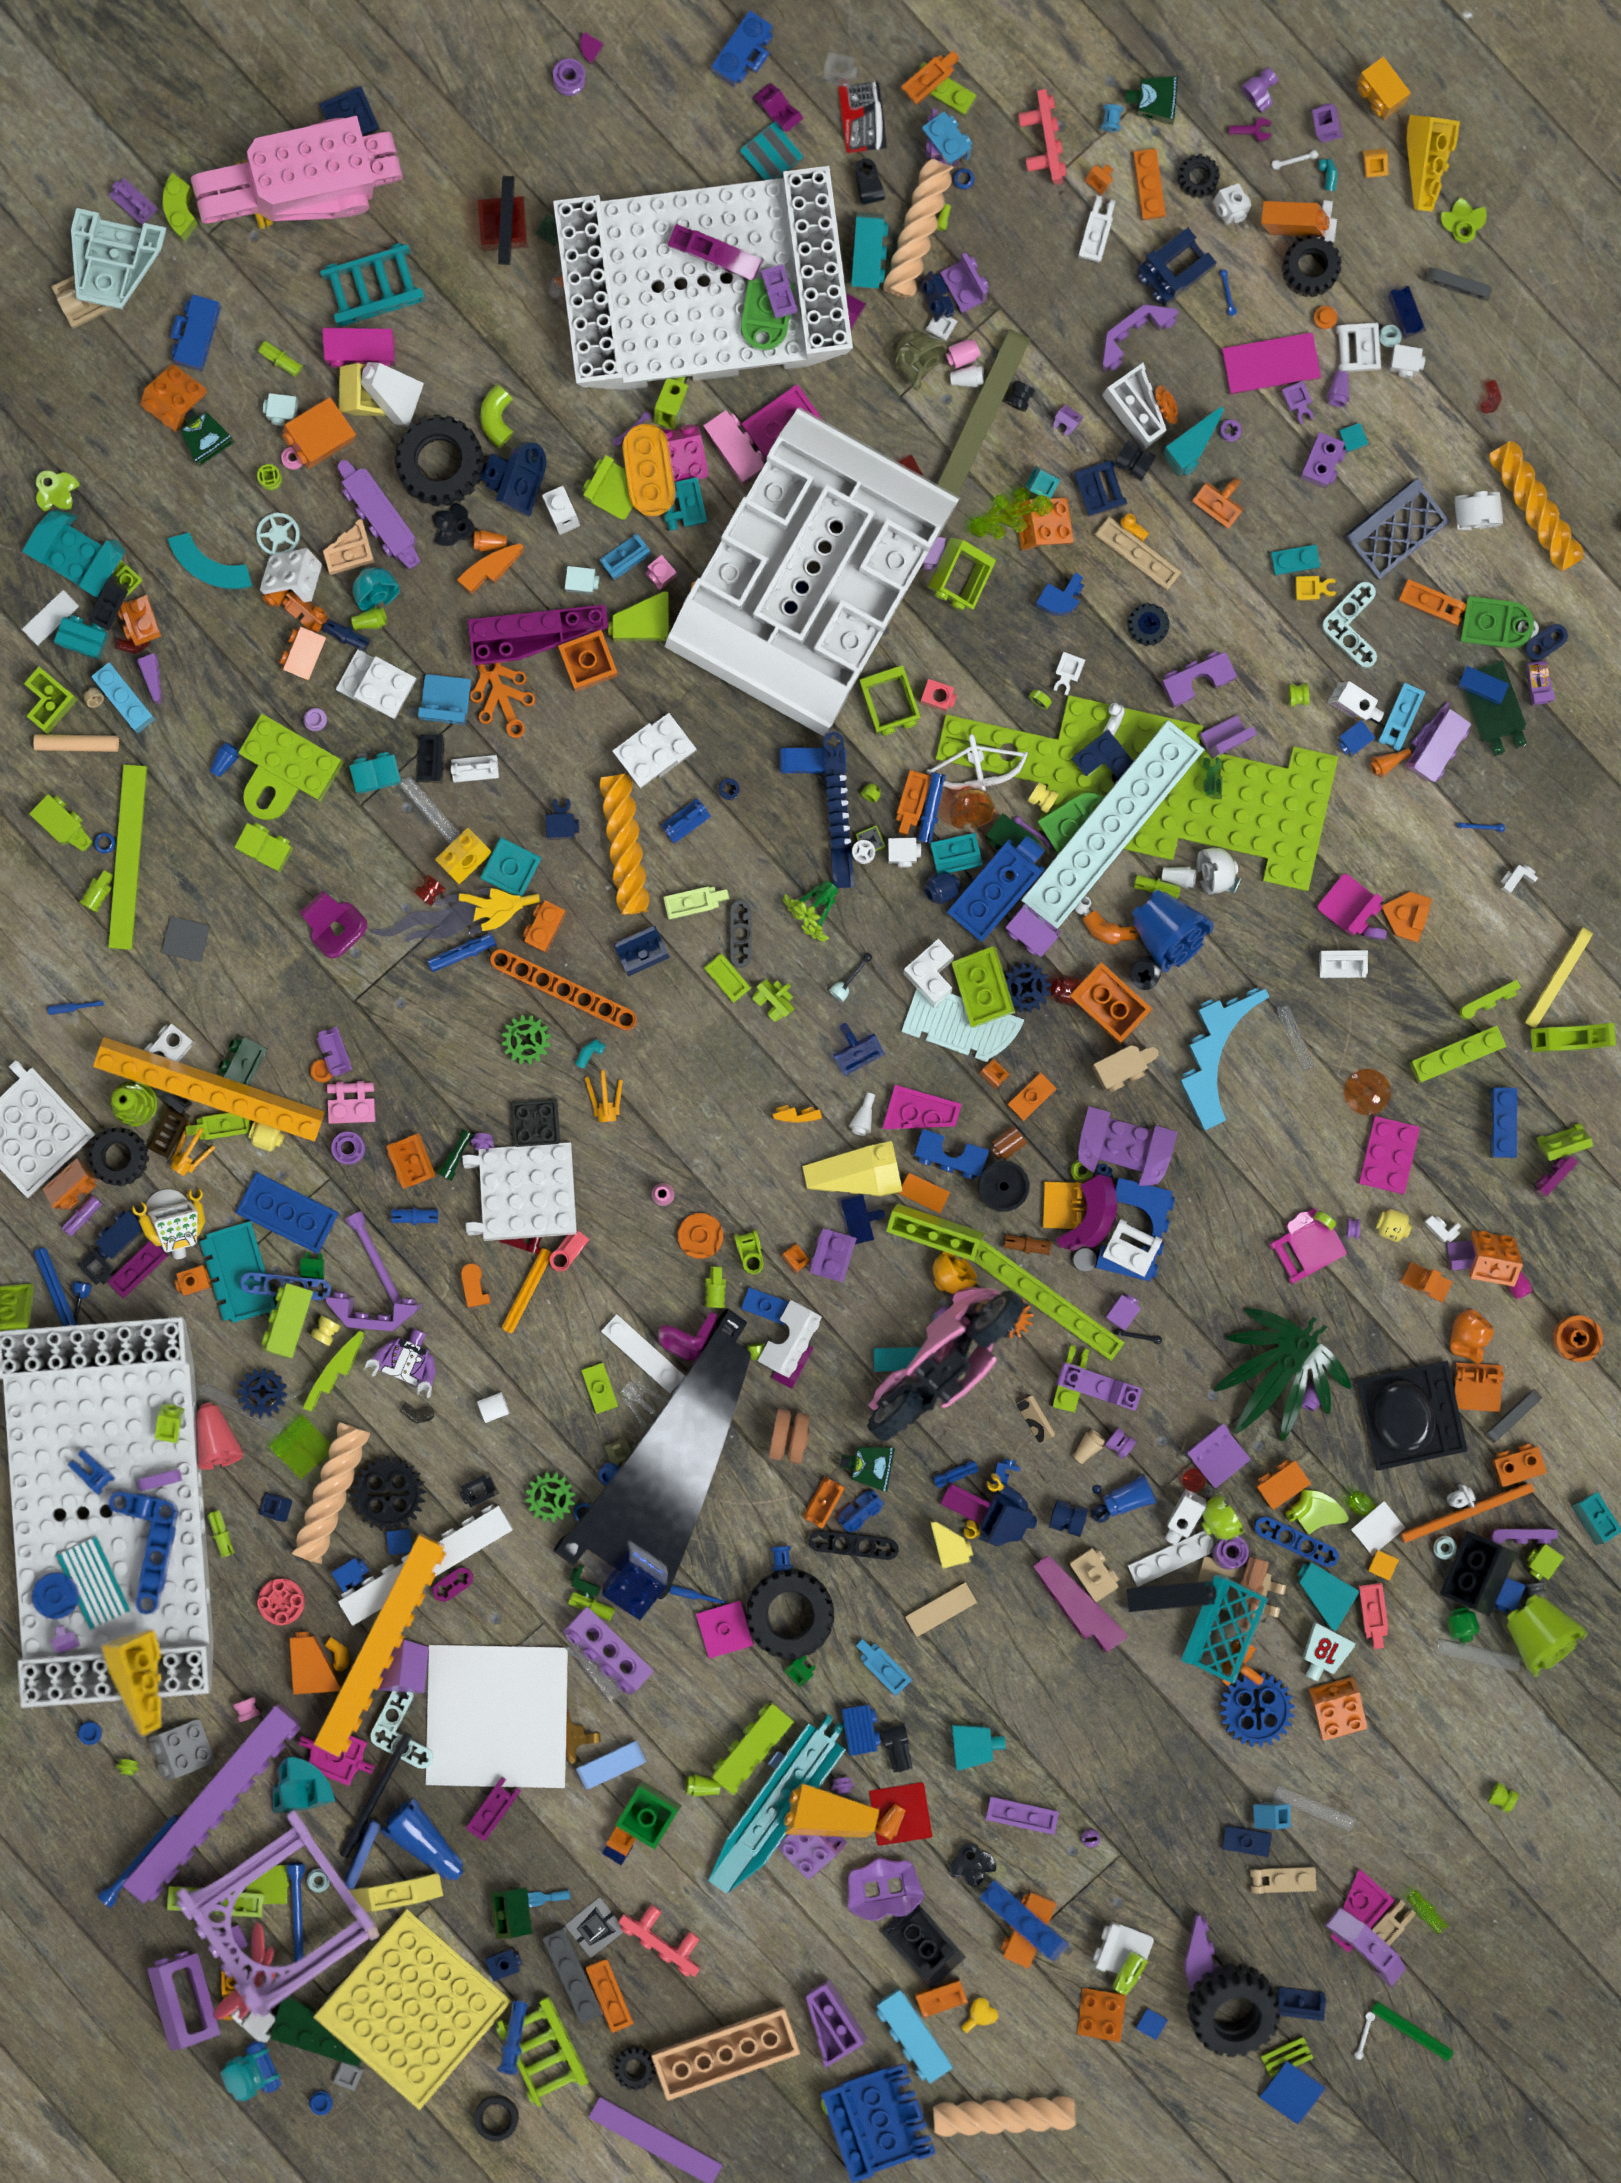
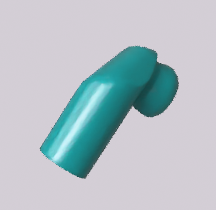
M599 1039L592 1040L582 1048L575 1064L585 1069L594 1052L599 1055L603 1053L606 1047L605 1043L600 1042Z

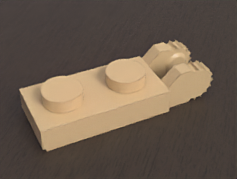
M1399 1900L1389 1913L1386 1912L1371 1929L1388 1946L1405 1930L1404 1927L1416 1914L1413 1910H1410L1400 1922L1396 1921L1393 1917L1404 1907L1405 1903L1402 1900Z

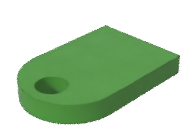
M755 278L754 282L748 280L741 324L743 337L751 347L757 350H772L778 347L786 338L790 315L775 319L763 279ZM790 284L792 295L794 293L795 284ZM764 332L769 335L770 339L766 344L757 342L756 336L759 333Z
M1468 596L1461 638L1462 643L1514 649L1521 647L1529 641L1534 631V620L1531 612L1524 605L1512 601ZM1519 621H1526L1529 624L1526 632L1520 633L1516 630V624Z
M1094 792L1078 794L1037 820L1057 853L1063 849L1089 817L1093 806L1103 800V796Z

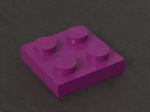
M1573 1156L1558 1158L1551 1166L1553 1171L1550 1174H1544L1535 1183L1537 1188L1534 1192L1540 1198L1548 1196L1575 1167L1578 1161Z

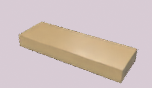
M966 1582L905 1616L916 1637L976 1604L977 1601Z

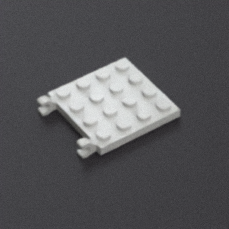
M15 1060L9 1067L20 1079L0 1097V1170L27 1198H30L96 1134L34 1068L26 1071Z
M571 1142L539 1146L489 1148V1151L479 1149V1156H462L464 1168L480 1167L483 1223H466L468 1236L483 1234L484 1241L577 1234Z

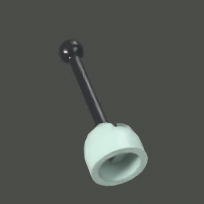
M865 953L863 960L847 980L835 983L829 992L839 1001L844 1002L849 994V983L862 967L872 960V955Z

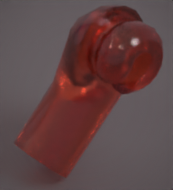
M1496 380L1485 383L1489 394L1486 402L1481 404V410L1485 414L1495 412L1502 400Z
M117 638L115 649L137 654L150 645V641L135 646L132 639L127 641Z

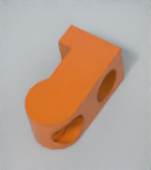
M476 1264L465 1265L461 1271L467 1307L492 1303L490 1294L483 1295L481 1284L482 1269Z

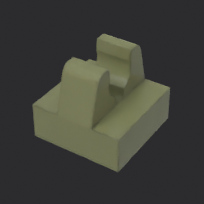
M627 1438L604 1446L611 1463L618 1466L623 1464L632 1452Z

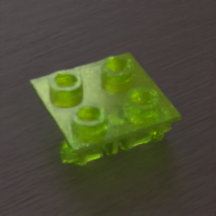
M301 1415L269 1447L302 1480L329 1454L331 1443L304 1415Z

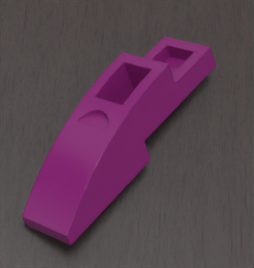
M678 224L675 225L667 244L673 249L753 282L763 261L723 241Z

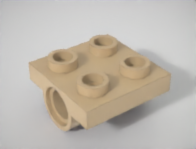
M75 275L51 286L73 329L114 309L77 300Z

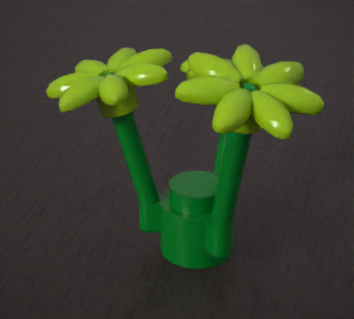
M824 881L821 886L816 885L812 891L799 900H790L788 895L785 894L783 902L788 906L787 910L789 912L792 911L795 919H803L804 925L801 926L803 932L811 935L813 939L817 938L821 942L829 939L821 931V926L830 908L836 902L834 899L838 894L836 886L829 881ZM815 895L816 901L807 907L804 902ZM819 904H827L821 917L815 914L814 910Z

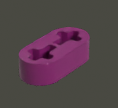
M466 1567L456 1569L434 1586V1597L438 1601L446 1602L472 1584V1571ZM460 1571L462 1574L467 1573L469 1575L467 1577V1584L460 1582L455 1585L453 1582L459 1578L458 1573ZM451 1584L453 1586L447 1592L448 1597L438 1595L440 1585L446 1587Z

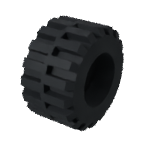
M1305 235L1299 241L1295 240L1289 246L1283 259L1282 276L1284 280H1287L1286 285L1289 288H1294V293L1298 294V292H1301L1304 297L1308 295L1317 297L1320 293L1321 295L1325 294L1336 282L1342 266L1340 264L1342 260L1341 256H1338V248H1333L1334 243L1332 241L1326 242V237L1316 238V235H1311L1307 238ZM1305 255L1319 257L1325 266L1324 273L1318 277L1304 275L1298 265L1299 259Z
M116 1127L108 1128L104 1132L101 1131L97 1134V1138H93L91 1141L92 1146L88 1148L90 1153L87 1159L90 1162L91 1171L102 1182L115 1186H126V1184L134 1183L137 1178L139 1179L142 1176V1172L146 1171L147 1161L149 1162L147 1152L149 1151L144 1144L145 1141L137 1133L129 1129ZM115 1143L125 1144L131 1152L130 1163L123 1170H113L106 1163V1152Z

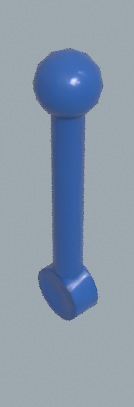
M1222 269L1219 275L1223 278L1229 306L1227 313L1229 316H1235L1237 309L1233 307L1227 280L1228 271Z
M1457 823V828L1497 830L1498 832L1505 830V826L1502 823L1497 825Z

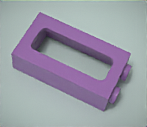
M183 1951L175 1954V1959L169 1961L168 1958H163L155 1961V1966L147 1968L170 2050L182 2049L221 2035L217 2020L214 2018V2009L198 1953L189 1954L188 1951ZM185 1967L203 2027L191 2033L187 2032L172 1979L174 1971Z

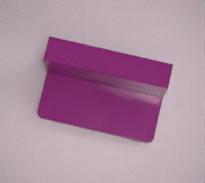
M950 1483L940 1504L981 1524L991 1503Z

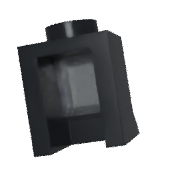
M95 1248L77 1266L95 1285L99 1282L104 1285L114 1276L111 1273L114 1267Z
M490 1473L460 1486L462 1489L460 1492L461 1498L465 1504H469L470 1508L499 1494Z

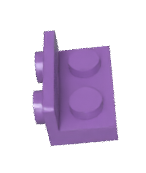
M823 1228L817 1239L818 1246L815 1255L811 1259L810 1273L844 1283L857 1238Z

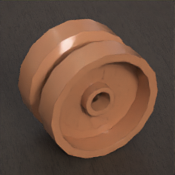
M778 1408L769 1459L781 1461L784 1456L785 1447L790 1448L788 1455L789 1463L801 1465L803 1451L806 1450L810 1431L808 1429L810 1414L798 1412L795 1417L794 1426L789 1425L791 1419L790 1410Z

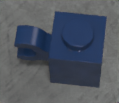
M566 798V806L564 808L558 807V801L554 799L553 807L555 814L546 815L547 839H575V833H579V819H575L574 814H565L571 807L569 798Z

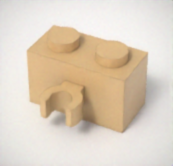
M1091 1547L1070 1561L1069 1564L1093 1600L1098 1602L1119 1587L1116 1583L1119 1581V1578L1112 1568L1110 1570L1106 1569L1103 1564L1106 1559L1100 1550L1094 1551Z

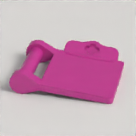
M1312 1208L1307 1212L1296 1214L1293 1220L1286 1223V1229L1289 1233L1269 1244L1272 1250L1275 1249L1290 1276L1288 1280L1291 1285L1347 1253L1334 1229L1332 1231L1325 1229L1313 1219L1318 1209ZM1289 1242L1304 1269L1303 1271L1297 1272L1282 1244Z

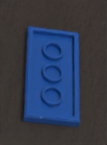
M258 1172L255 1173L235 1212L317 1254L320 1253L339 1215V1212Z

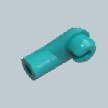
M1322 158L1319 160L1318 169L1326 171L1324 190L1336 191L1338 178L1336 166L1332 159Z

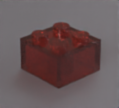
M524 196L514 197L512 249L528 248ZM501 198L478 200L480 239L483 251L498 250Z

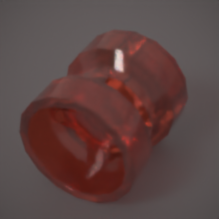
M428 874L424 879L423 886H418L414 893L428 905L432 906L436 902L435 897L441 895L446 889Z

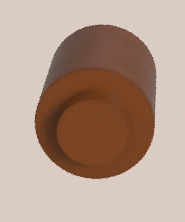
M1013 1125L991 1142L993 1147L990 1149L997 1159L1002 1157L1006 1160L1024 1147L1027 1142Z

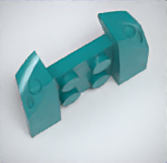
M59 510L50 511L36 526L22 552L47 565L79 585L83 590L99 598L106 582L113 574L126 551L116 539L106 540L104 545H101L72 527L71 524L77 519V515Z

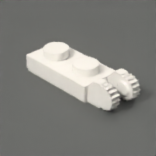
M1096 197L1078 257L1101 263L1113 219L1111 216L1115 200H1110L1107 207V215L1098 213L1102 197Z

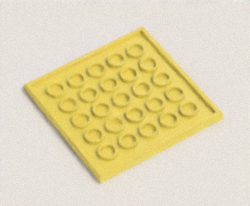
M406 1909L315 2014L314 2018L420 2110L512 2001Z

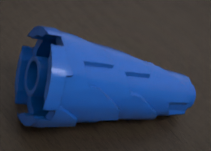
M413 1797L409 1798L411 1805L405 1801L385 1821L389 1825L388 1829L382 1825L380 1832L422 1863L428 1865L443 1879L457 1880L464 1872L462 1860L445 1842L443 1836L419 1806L420 1804Z

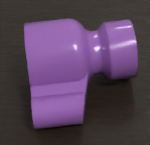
M1266 67L1260 73V77H1251L1241 86L1244 95L1262 113L1272 105L1267 88L1272 87L1279 80L1276 74Z

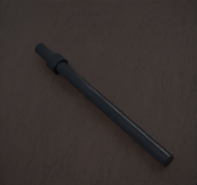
M403 1733L355 1826L350 1828L346 1836L348 1839L340 1852L341 1856L348 1858L354 1845L359 1843L363 1835L361 1832L412 1738L411 1734Z

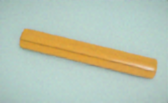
M545 1248L540 1250L502 1325L504 1331L508 1333L514 1332L550 1261L551 1251Z

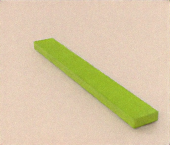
M123 765L109 936L110 949L133 950L147 766Z
M983 1240L979 1254L975 1261H973L1108 1360H1113L1124 1345V1341Z

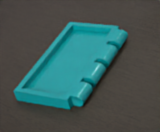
M252 1221L206 1234L207 1239L199 1241L203 1257L213 1256V1259L205 1261L210 1279L219 1277L220 1280L212 1283L216 1301L226 1300L225 1304L218 1306L222 1321L231 1319L232 1323L269 1313L272 1309L276 1308L274 1296L248 1294L240 1287L241 1278L247 1273L267 1274ZM249 1277L247 1281H244V1285H248L249 1290H252L253 1286H261L259 1291L264 1292L263 1284L266 1278L260 1277L261 1282H255L253 1277ZM268 1281L267 1288L272 1292L270 1282Z

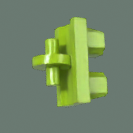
M766 979L757 986L758 990L752 999L760 1006L767 1000L774 1005L767 1013L774 1022L788 1016L795 1010L789 1002L793 998L788 992L792 987L790 983L783 987L778 980L772 985Z

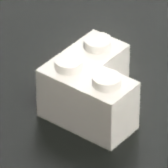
M939 939L904 969L903 973L934 1008L952 992V987L939 973L953 961L954 955Z

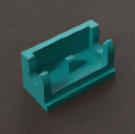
M1598 1492L1587 1495L1585 1499L1571 1506L1596 1545L1604 1544L1621 1533L1620 1525Z

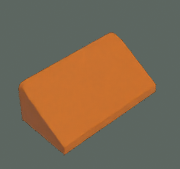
M908 1173L902 1185V1192L899 1194L937 1213H941L950 1192Z

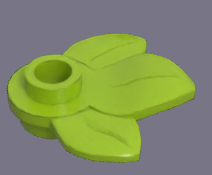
M1461 197L1454 204L1452 212L1441 213L1442 225L1446 230L1453 233L1454 238L1458 242L1469 243L1474 239L1476 231L1481 229L1486 222V208L1479 207L1472 211L1470 205ZM1466 229L1468 231V235L1463 236L1460 233V230Z
M49 470L42 471L36 478V486L39 489L36 495L37 504L45 512L52 505L60 509H71L72 497L69 491L77 488L79 482L75 477L66 472L55 474ZM47 477L52 480V484L48 487L43 484V480Z

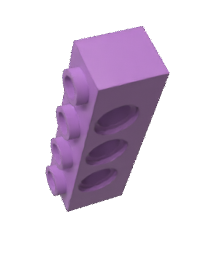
M588 1607L581 1610L563 1630L567 1634V1639L572 1644H577L583 1650L585 1657L596 1662L600 1666V1671L605 1676L611 1677L617 1683V1687L624 1693L631 1695L637 1691L654 1672ZM587 1631L593 1634L594 1641H590L587 1638ZM603 1648H607L610 1651L611 1657L604 1655ZM620 1664H624L627 1667V1674L620 1670Z

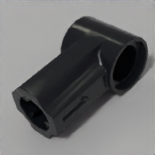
M905 1723L882 1728L893 1772L913 1769Z

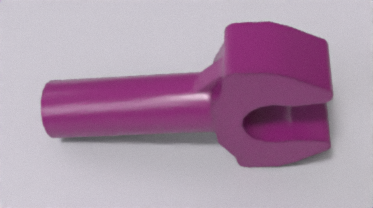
M1259 117L1254 125H1229V135H1254L1257 142H1265L1271 138L1272 134L1262 133L1259 128L1269 127L1272 122L1266 118Z

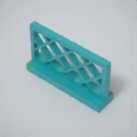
M1221 1574L1215 1575L1213 1578V1586L1217 1590L1215 1604L1202 1606L1181 1661L1193 1664L1233 1684L1236 1681L1268 1597ZM1230 1586L1237 1589L1240 1599L1232 1602L1229 1601L1227 1592ZM1254 1597L1260 1600L1257 1610L1250 1612L1246 1599ZM1242 1602L1246 1614L1236 1618L1231 1605ZM1227 1607L1231 1620L1221 1623L1219 1612ZM1247 1617L1250 1628L1247 1632L1242 1633L1237 1621ZM1233 1623L1237 1636L1227 1639L1223 1626ZM1219 1629L1223 1641L1213 1645L1210 1635L1213 1630ZM1239 1638L1242 1648L1239 1653L1233 1655L1229 1642ZM1224 1644L1229 1657L1219 1660L1215 1648ZM1210 1650L1214 1663L1210 1665L1200 1662L1203 1653ZM1228 1660L1231 1661L1233 1670L1230 1676L1223 1673L1220 1663Z

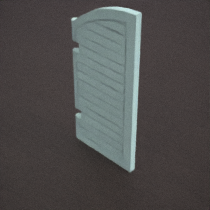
M916 989L901 1032L918 1038L921 1032L928 1033L926 1041L965 1055H969L970 1049L976 1050L975 1058L988 1062L990 1058L999 1054L1013 1041L1021 1029L1024 1019L1007 1015L972 1028L962 997L949 994L934 1008Z

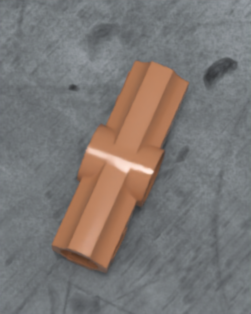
M1249 1557L1245 1574L1240 1584L1262 1594L1264 1588L1262 1585L1269 1562ZM1238 1591L1236 1595V1600L1240 1599ZM1254 1597L1246 1599L1250 1612L1256 1610L1260 1600ZM1242 1602L1236 1603L1234 1609L1236 1618L1246 1614ZM1247 1617L1237 1621L1239 1627L1244 1629L1250 1628Z

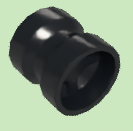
M1015 381L1012 387L1013 392L1011 395H1008L1005 403L1014 409L1026 412L1029 406L1028 401L1030 398H1033L1036 390L1023 382Z

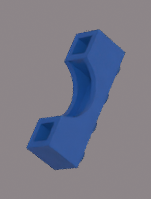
M994 1880L980 1896L984 1903L1048 1959L1055 1961L1069 1945L1068 1941L1031 1912L1000 1882Z

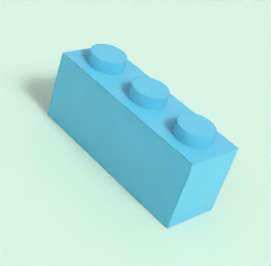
M110 662L91 676L135 732H141L156 720Z

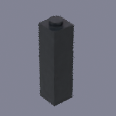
M1213 1581L1127 1589L1129 1612L1213 1605L1217 1598V1590L1213 1586Z

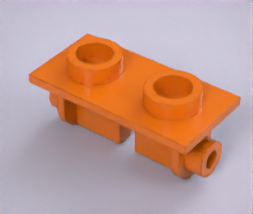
M294 591L287 593L288 597L282 602L285 606L284 609L296 619L303 613L304 617L300 622L310 631L318 633L323 628L322 624L326 623L329 619L325 611L318 606H314L311 602H303Z

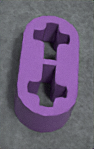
M179 1469L139 1479L137 1484L140 1492L183 1480Z

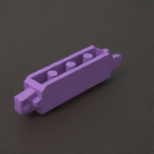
M348 460L340 461L337 468L345 479L342 481L345 488L341 491L349 501L353 499L358 505L355 510L361 519L367 518L371 523L368 528L375 538L381 537L384 542L382 545L384 551L389 557L394 555L396 560L400 559L409 570L417 566L421 561L414 549L416 546L415 536L366 469L356 471Z

